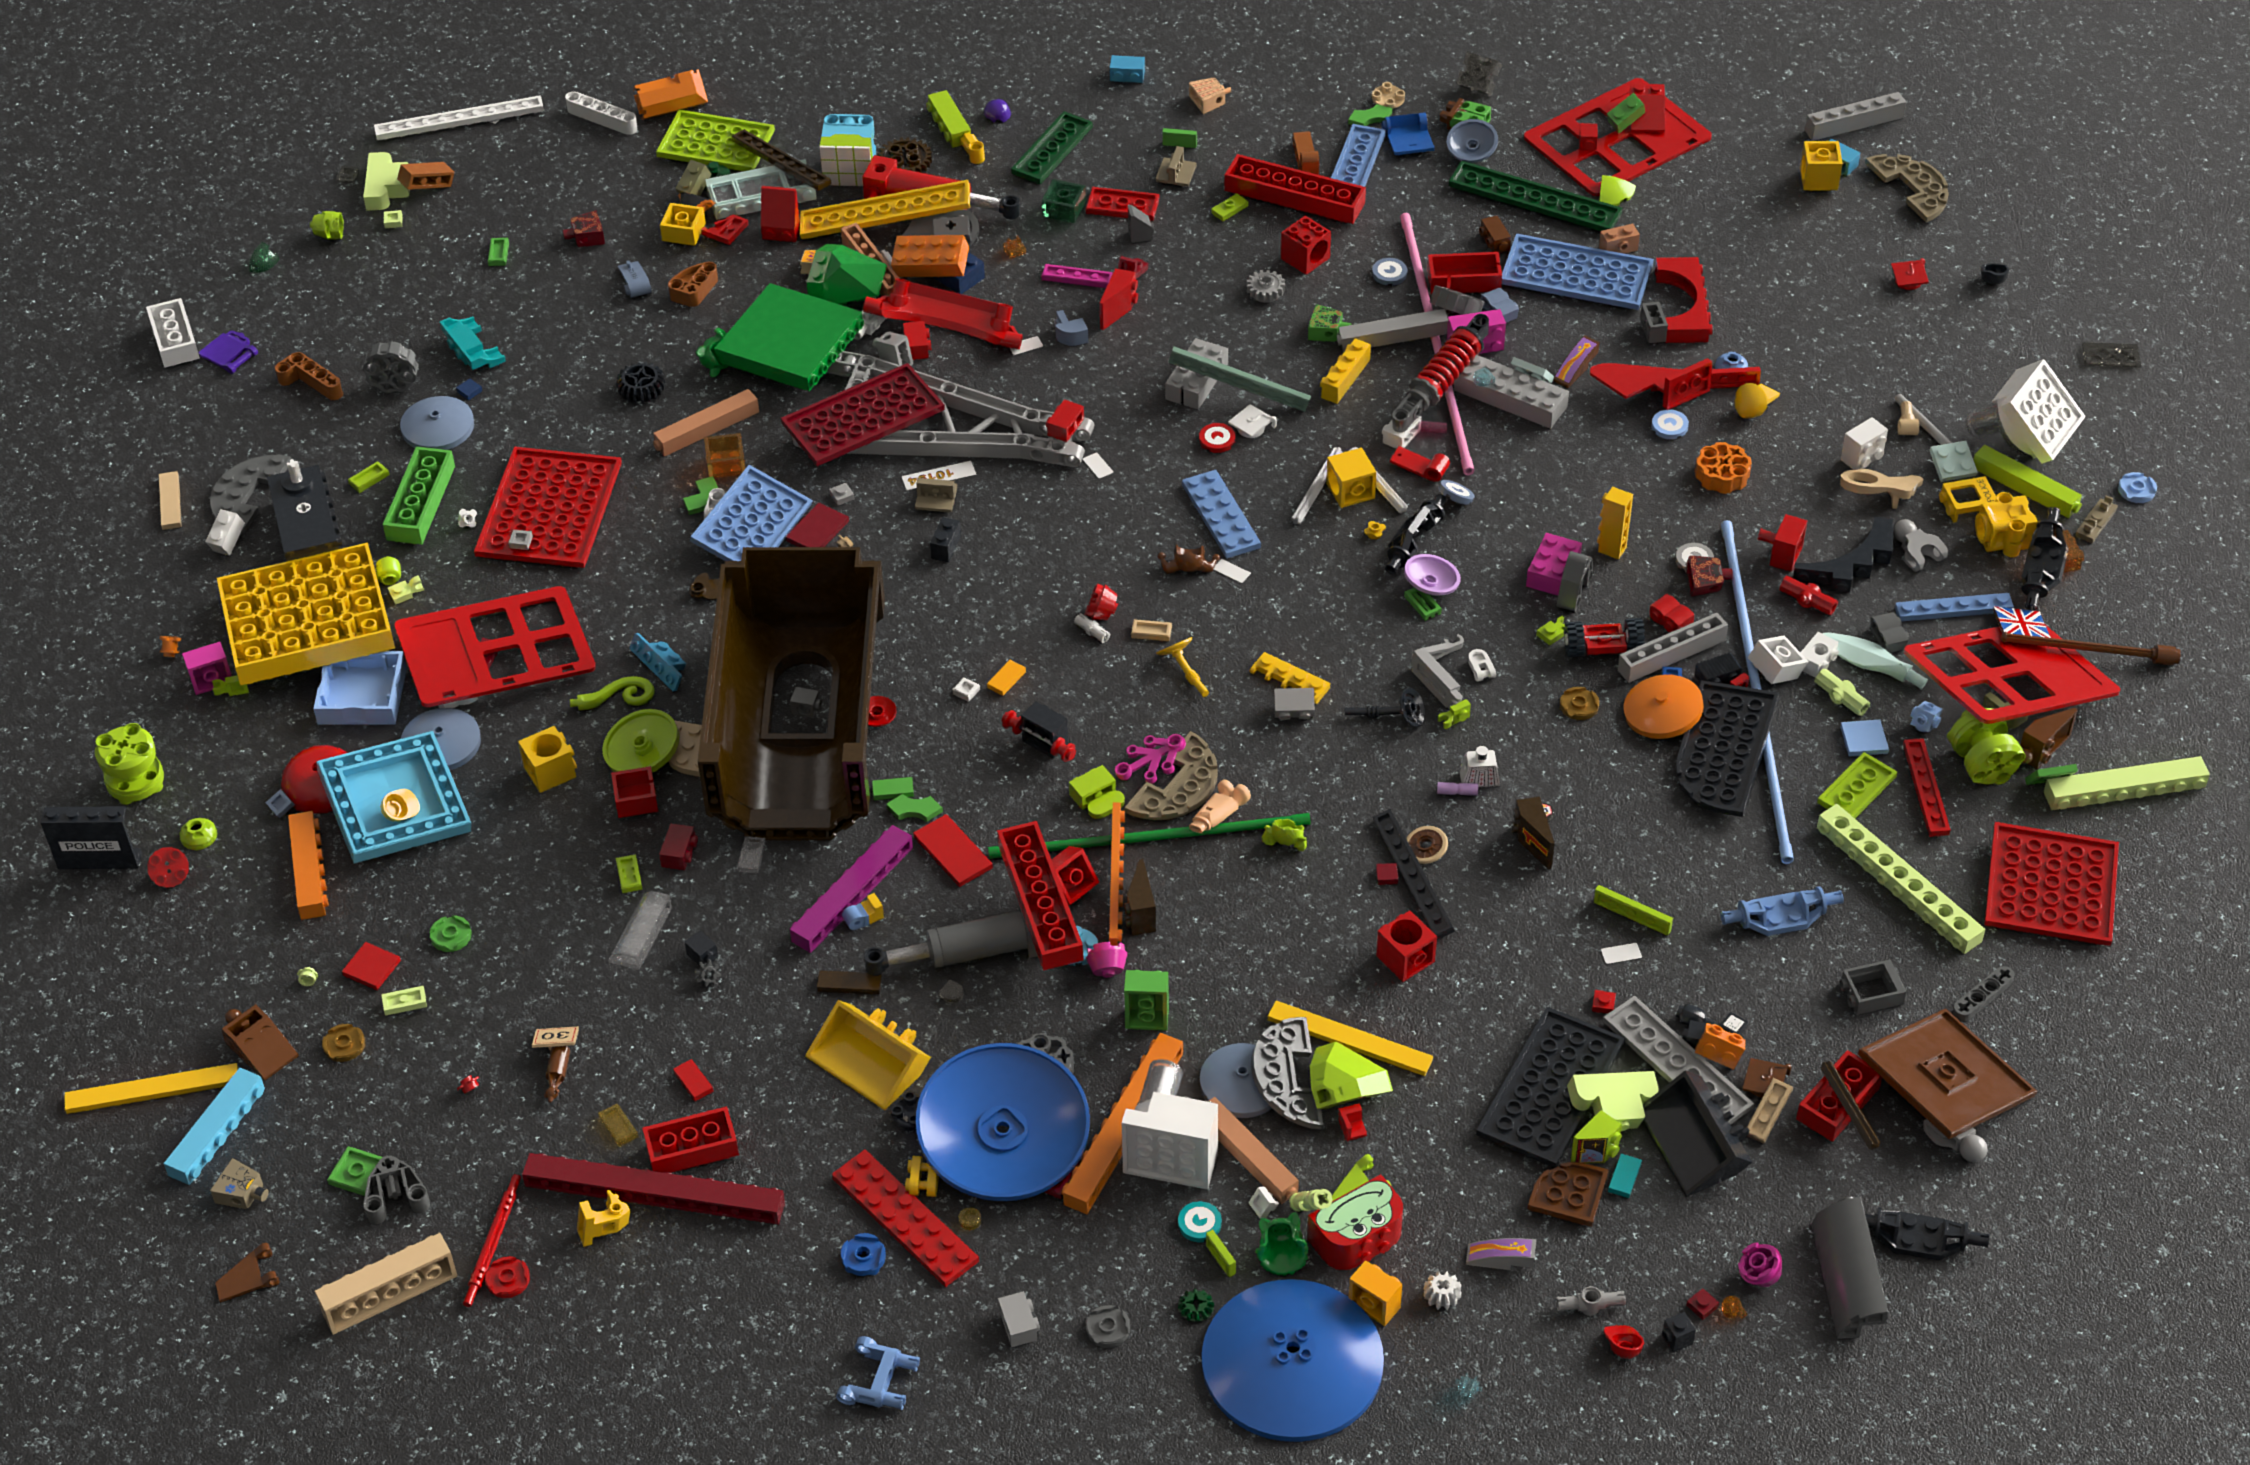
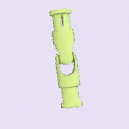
M1326 1189L1294 1193L1289 1199L1290 1207L1296 1212L1328 1208L1333 1201L1332 1194Z

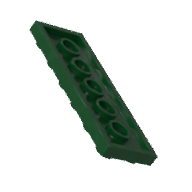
M1064 111L1011 168V174L1041 185L1092 129L1093 122Z

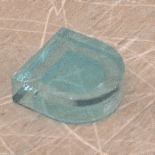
M1484 367L1475 371L1473 381L1478 386H1488L1495 383V377Z

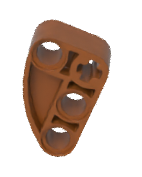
M704 262L688 267L676 274L668 282L671 301L689 307L698 306L718 282L716 264Z

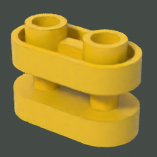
M913 1156L912 1160H908L910 1178H906L905 1190L909 1191V1195L919 1196L920 1190H927L928 1197H936L939 1176L928 1163H923L922 1156ZM922 1171L928 1172L927 1181H921Z

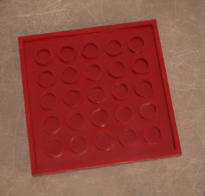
M1995 822L1984 925L2111 946L2119 842Z

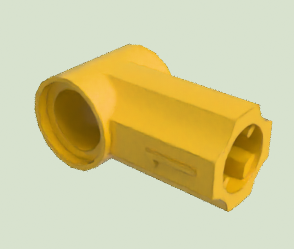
M970 132L965 133L960 138V142L969 154L970 162L973 164L984 162L983 143L978 141L974 134H970Z

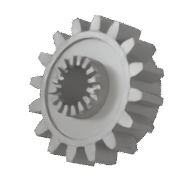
M1260 270V273L1254 272V276L1250 275L1249 280H1247V293H1250V297L1259 302L1275 301L1280 296H1283L1285 291V279L1282 278L1281 274L1276 275V271L1270 273V270L1266 272Z

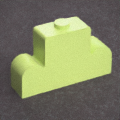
M386 152L369 153L363 197L366 211L388 208L390 206L389 198L409 197L410 189L408 190L397 180L400 165L408 164V162L392 163L391 155Z
M1654 1071L1573 1075L1567 1084L1571 1103L1576 1109L1584 1111L1592 1106L1595 1115L1602 1110L1622 1124L1621 1131L1639 1127L1645 1118L1643 1104L1658 1092Z

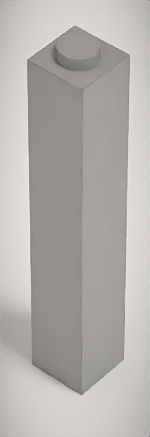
M1440 309L1339 327L1340 335H1337L1338 346L1342 345L1343 352H1345L1347 345L1351 344L1354 339L1369 343L1371 347L1445 335L1447 334L1448 325L1446 310Z

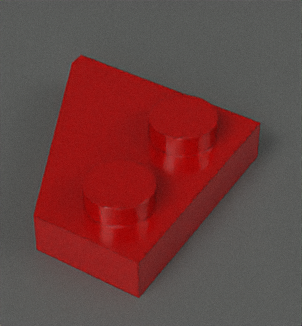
M733 214L724 220L715 222L714 227L709 229L703 227L701 234L730 245L748 226V220Z

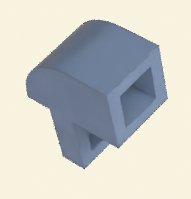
M1063 310L1056 311L1057 319L1054 320L1056 339L1068 346L1088 343V328L1083 318L1068 321Z

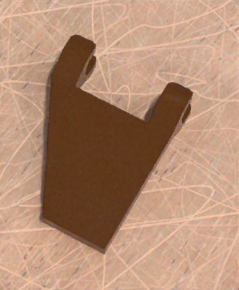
M268 1243L260 1244L215 1282L220 1302L263 1287H274L279 1284V1278L276 1276L275 1271H270L261 1277L257 1259H266L272 1256V1250Z

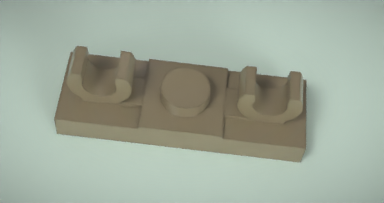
M2106 495L2105 499L2100 498L2076 531V537L2093 544L2117 510L2118 505L2112 503V497Z

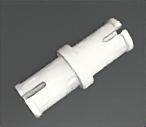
M1082 613L1076 616L1074 623L1084 629L1086 634L1092 635L1102 643L1109 640L1110 633L1101 628L1096 621L1088 619Z

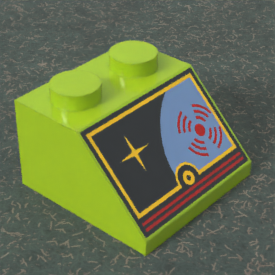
M1600 1110L1574 1136L1571 1162L1585 1164L1605 1163L1610 1157H1615L1620 1150L1619 1141L1622 1137V1124Z

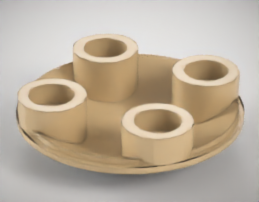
M1384 82L1382 86L1373 90L1371 97L1375 104L1393 109L1404 103L1405 91L1393 86L1390 82Z

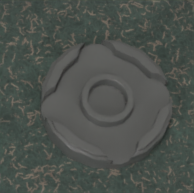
M1105 1305L1095 1308L1086 1319V1334L1089 1340L1097 1346L1113 1348L1121 1345L1129 1336L1130 1319L1126 1312L1117 1309L1116 1306Z

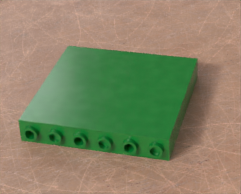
M769 283L714 348L716 359L719 363L810 391L823 374L827 372L831 364L836 361L840 353L845 350L849 342L854 339L858 331L863 328L862 311Z

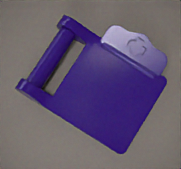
M233 330L226 334L222 333L199 351V356L222 367L230 374H234L240 365L250 357H255L258 354L256 347L250 345L249 338L245 337L243 333ZM244 351H246V352H245L244 354H242L239 358H237L234 362L230 363V362L233 361L236 357H238L241 353H243Z

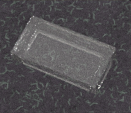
M745 836L737 866L738 872L758 874L766 843L765 838Z

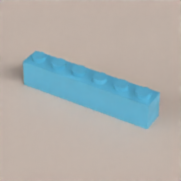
M242 1068L236 1071L163 1163L168 1176L190 1185L200 1175L203 1167L212 1160L214 1153L225 1143L232 1130L237 1128L239 1121L250 1111L257 1098L262 1096L265 1087L261 1076Z

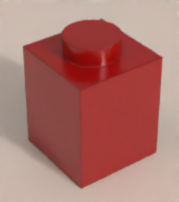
M1580 123L1579 150H1596L1598 140L1597 124Z

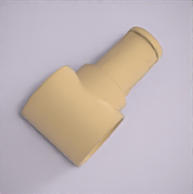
M1904 401L1900 405L1902 416L1898 420V435H1918L1919 420L1915 419L1912 413L1911 402Z

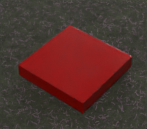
M365 942L342 970V974L347 978L378 990L400 963L401 959L396 954Z

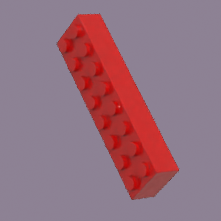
M1240 154L1236 155L1224 178V191L1354 224L1365 204L1366 187Z
M1037 821L997 830L998 847L1043 971L1083 961V944Z

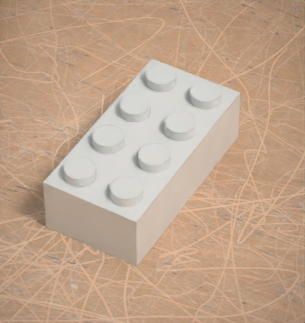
M181 298L146 307L164 368L200 359Z

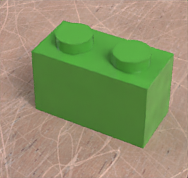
M1632 93L1607 113L1608 122L1618 133L1622 132L1645 113L1644 103Z

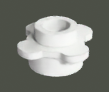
M461 509L458 515V525L460 527L469 526L474 528L476 526L475 516L477 512L474 509L470 511Z

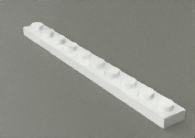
M540 95L375 124L374 127L377 140H386L399 136L403 137L405 135L544 111Z

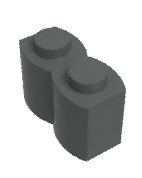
M1894 612L1871 617L1870 629L1878 644L1889 653L1904 650L1910 641V636L1902 627L1900 617H1897Z

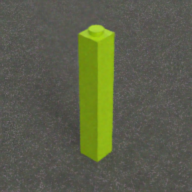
M1985 444L1974 455L1973 461L1977 471L2048 508L2052 507V510L2053 507L2060 509V514L2067 518H2070L2073 513H2077L2082 506V503H2080L2081 494Z

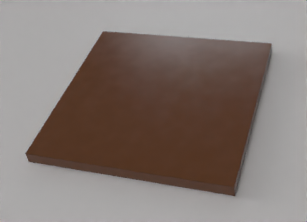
M1946 1008L1859 1049L1857 1054L1948 1139L2035 1097L2037 1093L2035 1088Z

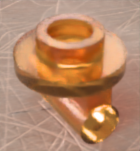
M1727 1296L1723 1300L1722 1312L1727 1318L1739 1317L1743 1319L1747 1316V1312L1741 1305L1739 1298Z

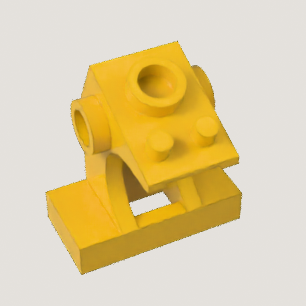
M608 1190L606 1201L608 1209L600 1212L593 1211L588 1201L579 1203L577 1232L583 1247L592 1245L593 1238L618 1232L629 1224L630 1209L626 1203L618 1199V1194H613Z

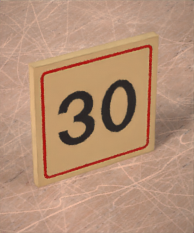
M579 1026L536 1029L532 1048L548 1047L551 1050L552 1046L575 1045Z

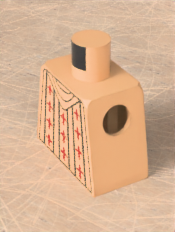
M1216 78L1189 83V96L1203 114L1224 105L1225 94L1231 93L1230 84L1220 85Z

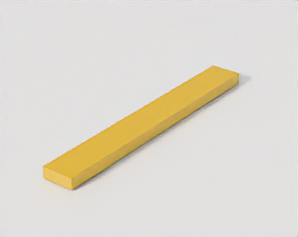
M1275 1001L1268 1015V1021L1277 1024L1288 1018L1306 1017L1310 1036L1330 1043L1338 1042L1352 1051L1423 1076L1426 1075L1433 1061L1432 1055L1279 1001Z
M234 1063L65 1092V1111L69 1114L225 1087L238 1070V1065Z

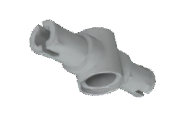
M1589 1286L1583 1289L1582 1293H1576L1574 1296L1556 1297V1305L1558 1311L1577 1309L1586 1315L1593 1316L1600 1309H1606L1609 1306L1625 1305L1626 1298L1624 1291L1604 1293V1291H1600L1596 1287Z

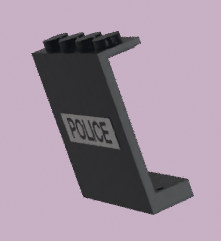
M126 806L44 807L40 823L57 868L138 869L142 851L141 848H133L124 824Z

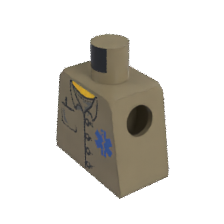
M233 1158L210 1190L215 1203L243 1209L249 1208L254 1199L264 1202L268 1196V1189L263 1188L260 1174Z

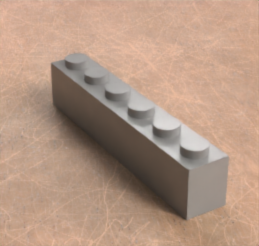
M1899 92L1808 114L1805 132L1814 141L1904 118L1906 101Z
M1718 613L1712 614L1620 654L1618 671L1630 683L1660 670L1662 667L1669 666L1726 641L1728 624Z

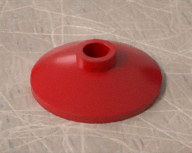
M884 696L870 697L868 726L880 727L889 724L897 713L895 703Z

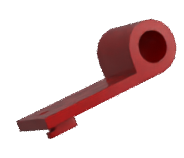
M1398 446L1390 459V463L1430 481L1438 482L1449 467L1450 460L1446 455L1440 453L1435 454L1432 460Z

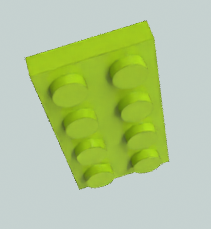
M1863 752L1818 797L1817 803L1826 809L1838 804L1853 818H1856L1897 777V771Z

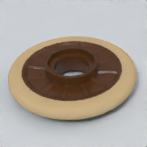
M1433 826L1419 827L1406 838L1419 864H1429L1437 861L1445 854L1448 847L1446 834L1441 829ZM1424 842H1431L1428 848H1422L1421 845Z

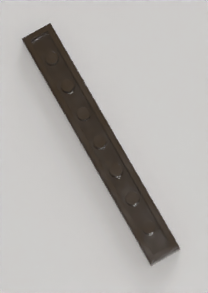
M745 129L731 136L732 142L817 191L832 184L829 177Z

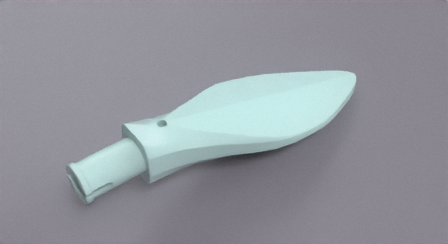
M1823 633L1838 641V656L1857 667L1890 675L1901 682H1904L1906 679L1921 690L1928 681L1927 678L1912 670L1913 665L1898 660L1874 642L1849 635Z

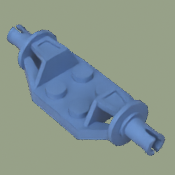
M1818 886L1814 890L1786 893L1754 899L1748 902L1740 900L1738 902V909L1722 911L1720 917L1723 925L1740 921L1744 929L1751 928L1766 936L1807 929L1821 915L1826 914L1828 905L1842 904L1844 897L1841 890L1824 894L1822 888ZM1815 904L1816 909L1809 912V906ZM1750 915H1758L1760 921L1750 919Z

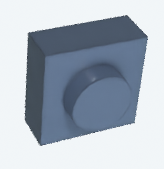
M281 789L265 802L279 818L295 805Z

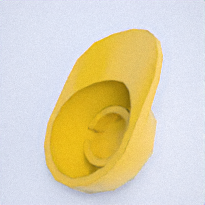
M399 789L388 793L382 799L380 805L383 816L392 822H399L414 817L420 810L416 796L408 789Z

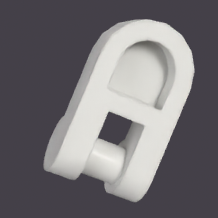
M1480 649L1472 650L1468 656V663L1474 673L1475 680L1479 682L1483 681V678H1495L1496 670L1488 654Z

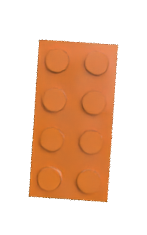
M964 235L897 236L891 267L898 277L964 276L969 245Z

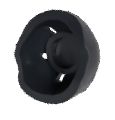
M1987 263L1981 266V277L1988 284L1999 285L2008 278L2010 268L2005 264Z

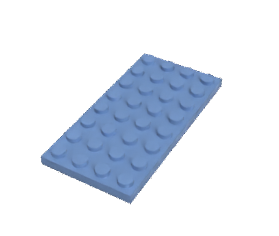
M1516 234L1502 272V284L1639 310L1654 259Z

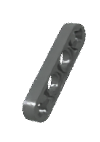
M2006 966L1997 968L1956 1001L1952 1014L1959 1021H1967L2012 985L2015 976L2014 971ZM1992 985L1996 988V990L1989 991L1985 988V986ZM1971 997H1980L1982 1001L1974 1002Z

